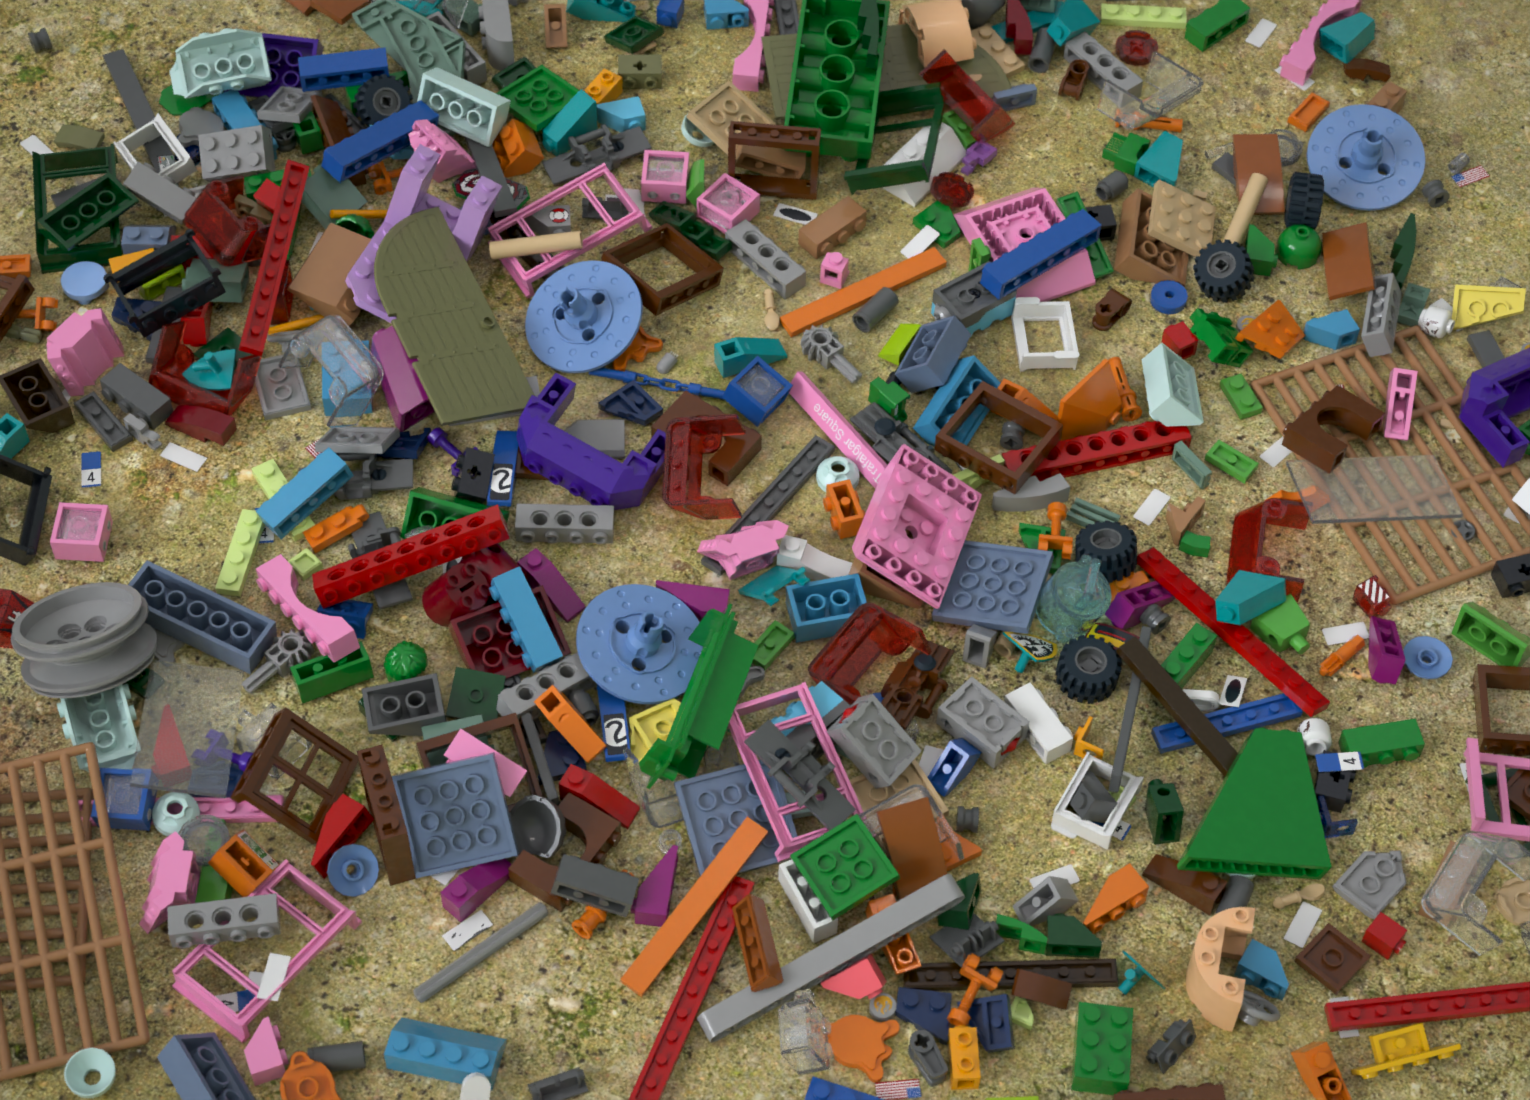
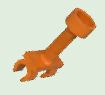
M383 160L368 168L369 178L377 179L373 182L375 193L383 195L387 191L392 192L391 179L400 177L404 166L392 171L390 170V172L386 170Z
M37 297L36 310L22 309L17 318H34L35 329L55 331L57 322L45 320L46 308H58V299L53 297Z
M1052 502L1047 508V517L1052 521L1051 535L1039 534L1038 550H1062V559L1071 560L1073 537L1060 536L1061 521L1066 518L1067 507L1061 502Z
M974 953L967 956L959 972L970 979L971 982L959 1007L952 1008L947 1017V1020L954 1026H968L971 1019L968 1011L980 986L991 992L996 989L1003 975V971L997 967L991 968L987 977L976 972L975 969L979 964L980 957Z

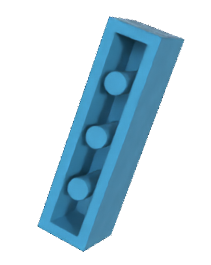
M231 89L212 97L214 113L222 119L226 130L257 125L265 126L263 122H259L256 111L253 108H249L246 97L240 95L237 90ZM272 136L274 160L278 159L276 152L278 144Z
M328 447L324 452L317 455L315 460L306 468L300 470L290 482L283 485L274 496L265 501L256 510V513L278 538L283 539L354 475L348 465Z
M520 566L492 578L491 587H489L490 594L494 601H499L502 607L500 610L502 619L505 623L509 622L513 630L511 637L515 645H520L524 652L521 656L527 668L531 667L533 673L561 661L563 654Z

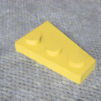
M1455 284L1452 320H1455L1453 330L1524 313L1526 288Z

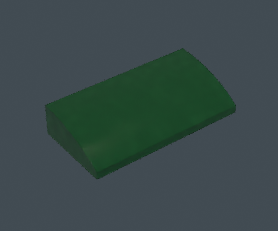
M108 172L37 220L38 230L59 248L70 251L138 204L139 199Z

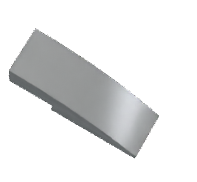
M1061 473L1041 482L1034 475L1029 477L1016 495L1006 489L993 493L992 508L994 511L1022 512L1048 508V505L1052 502L1063 503L1068 501L1070 486Z

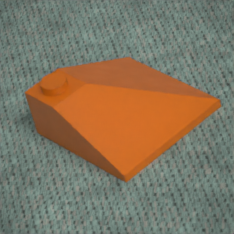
M1107 359L1098 364L1060 400L1057 421L1063 424L1061 441L1080 435L1086 436L1105 431L1111 424L1115 425L1121 418L1122 401Z

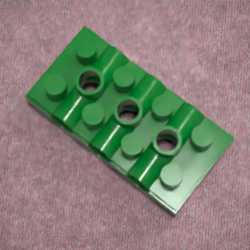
M802 0L784 126L821 129V155L839 156L847 162H854L857 159L869 160L872 155L890 1L876 0L879 15V41L874 69L866 67L868 49L862 48L863 30H857L858 14L862 0ZM785 149V151L806 153V157L812 156V151Z

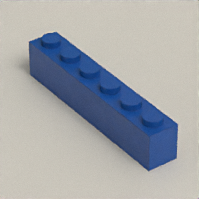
M422 100L410 104L405 109L391 114L382 121H377L374 125L360 130L357 134L349 138L346 137L334 146L327 147L323 153L321 167L337 181L342 182L410 146L408 134L414 131L412 126L415 121L427 119L431 124L434 123L437 126L440 115Z
M1084 209L1075 214L1072 213L1065 220L1053 224L1048 230L1036 234L1034 238L1026 243H1021L1014 250L1005 252L997 260L987 263L982 269L980 284L1000 300L1098 241L1102 225Z

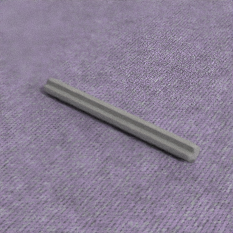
M542 902L537 903L413 990L415 998L420 1003L426 1001L548 915L546 906Z

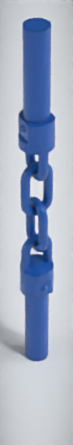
M599 368L589 372V375L621 380L627 384L635 380L641 386L651 385L673 392H684L686 390L699 397L706 396L724 400L722 398L724 390L703 387L701 384L691 382L690 384H683L677 380L667 378H651L648 375L627 370L623 372ZM637 376L643 377V382H638ZM665 382L675 383V388L665 387Z

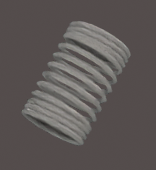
M1460 153L1448 164L1450 172L1454 174L1460 172L1470 162L1469 156L1465 153ZM1463 155L1467 158L1465 162L1464 160H1461L1462 158H1460Z

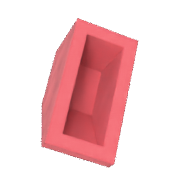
M869 954L822 981L821 985L825 989L857 999L865 996L871 999L883 992L881 988L887 981L872 954Z

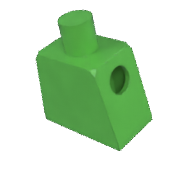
M1291 594L1286 596L1285 602L1252 619L1250 629L1277 652H1283L1292 646L1300 655L1310 647V644L1305 639L1310 623Z

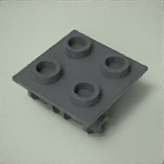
M975 913L969 930L943 927L930 936V939L961 968L965 959L971 953L981 958L1005 942L996 933L999 930L996 922H984Z

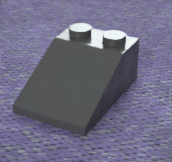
M437 673L362 688L369 734L423 736L422 726L447 722Z

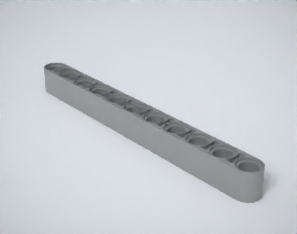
M946 874L781 967L784 980L781 984L757 992H752L749 985L702 1012L697 1017V1020L709 1042H716L956 906L965 896L952 874Z

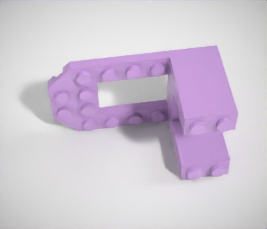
M421 144L401 171L384 222L349 271L345 280L348 289H352L356 306L390 323L392 320L397 319V317H388L379 298L374 279L376 253L388 231L409 215L425 209L439 207L468 263L482 240L502 185L481 176L465 200L462 210L428 194L427 190L441 154Z

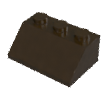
M41 358L0 375V385L27 429L55 433L75 424L69 403Z

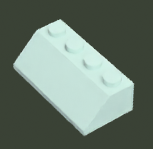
M438 67L423 73L417 102L422 100L440 115L439 125L487 147L492 145L505 124L511 102L507 98Z
M1160 343L1142 359L1149 415L1156 422L1160 421L1166 427L1201 425L1204 421L1194 367L1165 344Z

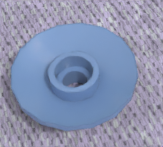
M1429 636L1416 637L1410 640L1404 647L1403 652L1406 659L1404 664L1411 673L1418 677L1438 679L1446 675L1451 669L1453 661L1451 651L1445 643L1437 638Z
M357 844L342 846L333 854L329 861L327 870L329 882L336 891L345 896H359L365 894L373 887L378 878L379 866L373 852L365 846ZM349 865L354 866V871L351 874L347 873Z

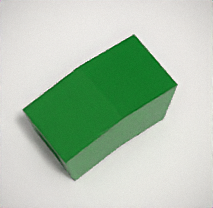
M1186 530L1180 541L1179 550L1192 556L1208 558L1211 537L1197 535Z

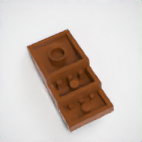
M310 0V5L337 23L344 25L353 17L352 13L377 0Z
M1233 134V165L1238 205L1252 173H1260L1268 178V183L1254 215H1283L1285 213L1284 190L1277 134Z
M1367 222L1322 233L1329 300L1374 290L1375 273Z
M928 796L876 812L883 834L882 841L887 858L900 876V879L893 883L898 901L947 874L942 847Z

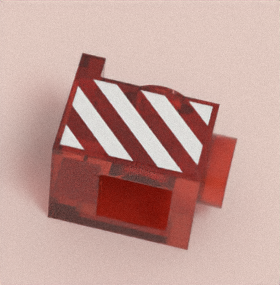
M1376 575L1358 584L1352 598L1369 618L1371 616H1384L1392 608L1389 604L1391 597L1387 590L1377 583L1379 578Z

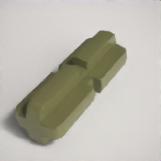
M15 324L11 325L5 335L15 339L23 338L22 340L34 343H40L43 338L41 330L24 327L23 329V326Z

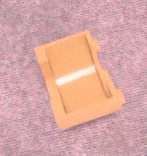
M927 0L902 6L903 9L899 11L898 25L908 24L916 36L918 59L924 68L974 58V50L977 48L976 40L971 35L967 7L963 8L961 0Z
M1251 907L1226 909L1206 921L1197 935L1186 971V989L1192 1005H1196L1202 1013L1201 1016L1208 1022L1230 1032L1233 1031L1242 1005L1245 979L1218 974L1221 957L1240 960L1243 956L1247 935L1252 934L1255 908Z

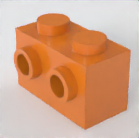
M850 479L827 484L823 505L825 511L831 514L830 523L833 531L837 530L840 539L856 536L865 516V511L861 509L857 491H854Z

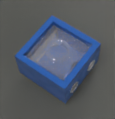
M756 356L729 382L722 398L758 427L785 401L793 385L759 356Z
M100 768L111 829L150 831L152 811L159 784L152 771ZM94 801L91 812V818L99 827L96 806Z

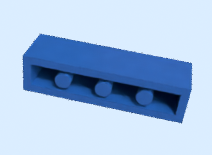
M386 47L298 57L303 92L363 85L364 82L372 77L387 74L389 77Z

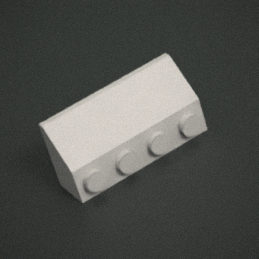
M941 123L929 182L926 183L923 180L921 182L882 188L915 207L931 192V184L935 180L944 179L966 156V150L953 129L945 123ZM931 126L923 127L884 165L924 159Z

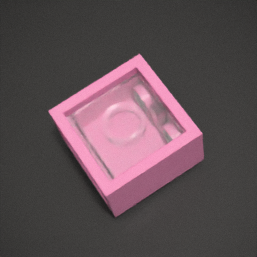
M645 150L641 179V201H666L668 203L686 204L689 152Z
M726 173L697 198V217L724 234L745 219L750 222L760 212V194Z
M59 502L50 539L55 559L104 562L113 524L108 505Z

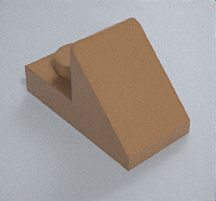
M544 4L546 49L568 48L565 4Z
M1199 496L1192 503L1188 502L1183 510L1170 503L1168 504L1166 520L1173 543L1176 546H1179L1186 530L1190 531L1203 514L1206 500Z

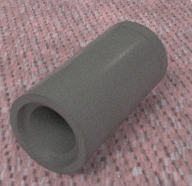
M1048 28L1038 30L1029 57L1028 67L1036 73H1045L1049 69L1056 42L1047 32Z
M882 287L852 316L854 325L862 332H869L898 305L897 295L890 288Z
M1232 875L1228 880L1215 914L1230 908L1247 907L1254 890L1253 882L1244 876Z
M363 1041L307 1048L308 1056L324 1064L331 1073L366 1068Z

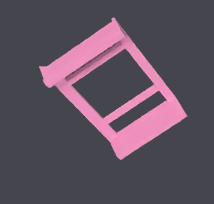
M605 163L488 227L491 241L503 240L498 233L518 223L527 237L536 236L524 219L579 188L607 224V227L583 240V249L562 251L553 257L549 253L540 254L545 262L525 272L515 257L499 259L527 299L535 294L532 282L638 223L644 233L652 229V225L645 218V215L642 214ZM604 175L605 181L630 213L616 222L613 221L586 185Z
M806 682L736 705L728 724L780 844L774 853L778 863L791 859V854L829 830L824 827L792 838L783 816L807 807L803 805L800 808L797 805L798 801L778 807L756 754L744 743L755 731L746 733L740 716L800 697L807 714L774 725L780 731H784L811 722L828 762L831 761L836 766L832 770L839 784V788L836 789L856 809L852 816L858 814L863 823L867 820L833 742L826 732L827 729ZM823 793L815 795L818 801L824 800Z
M1467 738V748L1464 752V757L1466 759L1472 821L1470 834L1530 842V826L1511 824L1505 767L1530 770V759L1480 753L1478 739ZM1480 764L1496 766L1501 822L1485 820Z
M286 859L248 897L276 893L279 907L316 936L289 962L284 981L267 999L257 998L260 987L212 950L215 945L199 944L172 970L176 980L172 987L242 1044L250 1037L247 1025L272 1001L269 999L281 987L282 991L347 924L355 930L362 923V920L356 916L355 911L345 907L293 867ZM286 876L336 916L324 928H321L272 889ZM223 921L219 925H226L230 921ZM204 956L255 995L238 1014L187 974Z

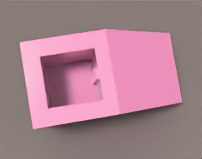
M269 1017L263 1018L244 1050L255 1086L283 1077L285 1073L284 1065L289 1064L285 1049L279 1050L277 1042L281 1041L278 1026H271Z

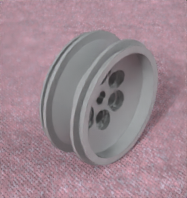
M102 582L75 586L56 592L28 607L16 619L11 635V644L14 651L25 658L21 665V675L24 682L34 692L46 697L76 698L107 691L136 677L154 659L158 643L155 630L145 623L149 613V607L145 598L129 585Z

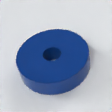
M1165 280L1153 286L1150 302L1161 313L1176 314L1185 308L1188 294L1180 283Z

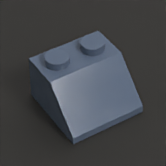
M130 224L124 226L121 241L123 254L126 255L154 248V251L170 242L171 235L176 233V225Z

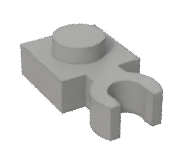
M131 413L123 418L125 428L133 438L144 445L147 444L155 451L162 445L158 441L160 435L155 431L149 430V426L144 419L137 418Z

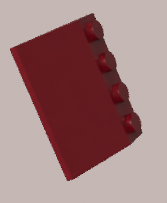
M543 585L531 589L563 657L570 655V648ZM499 602L450 620L449 631L467 669L504 675L506 679L531 670V667L527 668L523 662L521 655L524 652L521 646H516L511 637L513 630L509 622L505 623L500 614L502 607Z

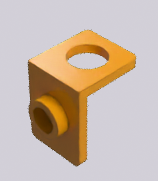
M1089 716L1084 727L1079 726L1074 736L1076 741L1074 755L1084 759L1087 754L1085 749L1097 755L1093 757L1102 760L1104 750L1085 742L1093 721V717Z

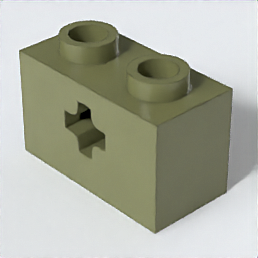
M618 55V75L622 76L623 89H662V55Z

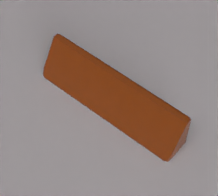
M749 893L732 910L751 991L757 992L779 985L784 980L764 900Z

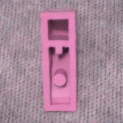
M1393 368L1390 372L1386 398L1384 438L1408 441L1418 371Z

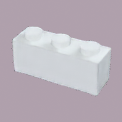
M1029 682L1005 695L1004 702L1030 721L1026 740L1045 765L1071 751L1073 742L1071 730L1067 726H1063L1057 712L1047 705L1039 689H1035Z
M789 860L779 864L778 880L813 944L837 934L838 918L833 921L831 920L793 861Z

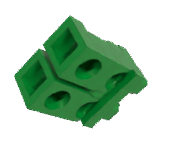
M1197 308L1190 316V320L1194 324L1190 330L1199 340H1203L1211 350L1207 355L1211 362L1240 368L1252 354L1253 349L1245 339L1242 342L1235 339L1239 332L1231 326L1233 322L1230 318L1221 317L1217 312L1213 311L1205 313L1200 308Z

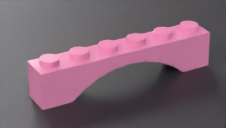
M744 0V6L749 8V20L754 27L755 36L749 47L735 58L732 84L739 90L758 92L759 83L764 82V70H761V68H765L766 63L761 37L770 36L771 24H768V21H772L773 8H770V6H774V0Z
M1328 0L1326 4L1323 3L1317 17H1312L1308 29L1304 28L1301 32L1299 41H1294L1289 54H1284L1279 65L1282 67L1280 76L1303 86L1313 73L1316 61L1314 44L1320 37L1319 29L1357 14L1362 0Z
M281 554L256 568L258 575L256 582L263 593L268 592L271 601L275 605H280L284 615L287 618H292L298 630H304L310 643L315 642L320 653L324 657L327 655L335 663L360 648L354 629L342 617L318 613L307 608L298 600L297 589L299 583L293 566Z

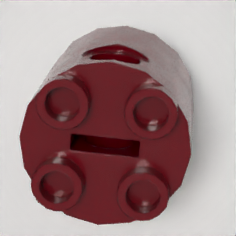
M499 543L465 555L458 563H474L483 573L490 586L492 578L520 566ZM521 568V570H522V572H523V574H524V576H525V578H526V580H527V579H528V578H527V573ZM491 595L487 600L489 605L499 602L498 600L494 601Z
M460 563L452 566L446 573L440 575L424 589L422 595L423 608L427 616L434 623L448 627L450 620L481 608L491 595L489 591L491 586L474 563Z

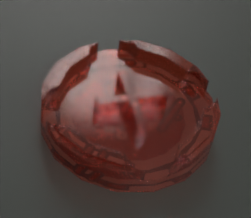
M1130 30L1125 32V35H1120L1117 38L1115 51L1118 58L1126 64L1144 66L1156 59L1158 43L1147 32Z
M943 172L939 176H934L930 185L931 194L937 201L950 207L959 208L971 203L974 196V188L970 182L964 181L965 178L951 172Z

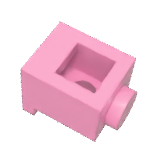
M827 252L821 263L820 283L841 289L849 275V259L843 257L839 252ZM830 272L838 274L837 278L828 275Z

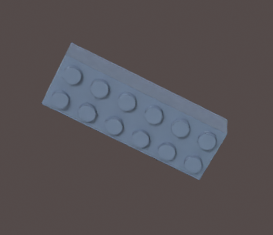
M146 560L128 584L135 588L147 601L149 613L145 623L250 675L264 657V653L273 644L274 637H277L276 621Z

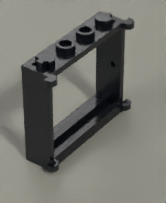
M187 229L184 235L113 274H106L103 277L106 284L111 282L130 314L128 316L129 323L135 322L144 338L226 293L218 278V275L222 273L218 268H212L192 237L196 235L193 229ZM197 255L210 277L137 317L124 295Z
M0 454V474L31 486L19 544L0 537V556L26 566L36 556L52 475H50L51 468L46 466L44 472Z

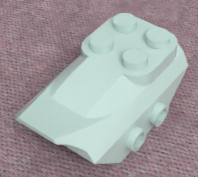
M225 28L217 33H202L197 37L191 38L175 50L176 61L170 70L174 94L182 95L185 99L205 94L217 95L230 89L244 90L259 87L272 81L262 33L237 28Z
M121 684L115 688L89 696L60 698L61 702L57 703L60 718L65 717L66 724H62L65 738H71L73 746L87 742L94 743L99 769L132 770L135 759L141 752L133 720H137L134 705L128 706L127 702L128 699L132 698L128 684ZM86 754L76 756L79 769L89 772Z

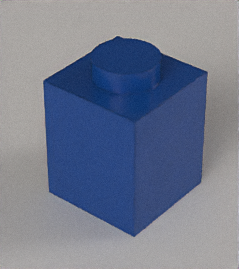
M660 0L656 9L657 24L677 29L684 13V0Z

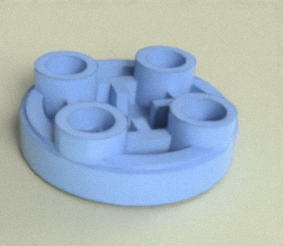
M92 261L77 262L69 266L61 276L63 292L66 296L78 301L82 305L91 303L93 299L109 289V283L106 284L103 279L104 275L107 274L106 270L100 264Z

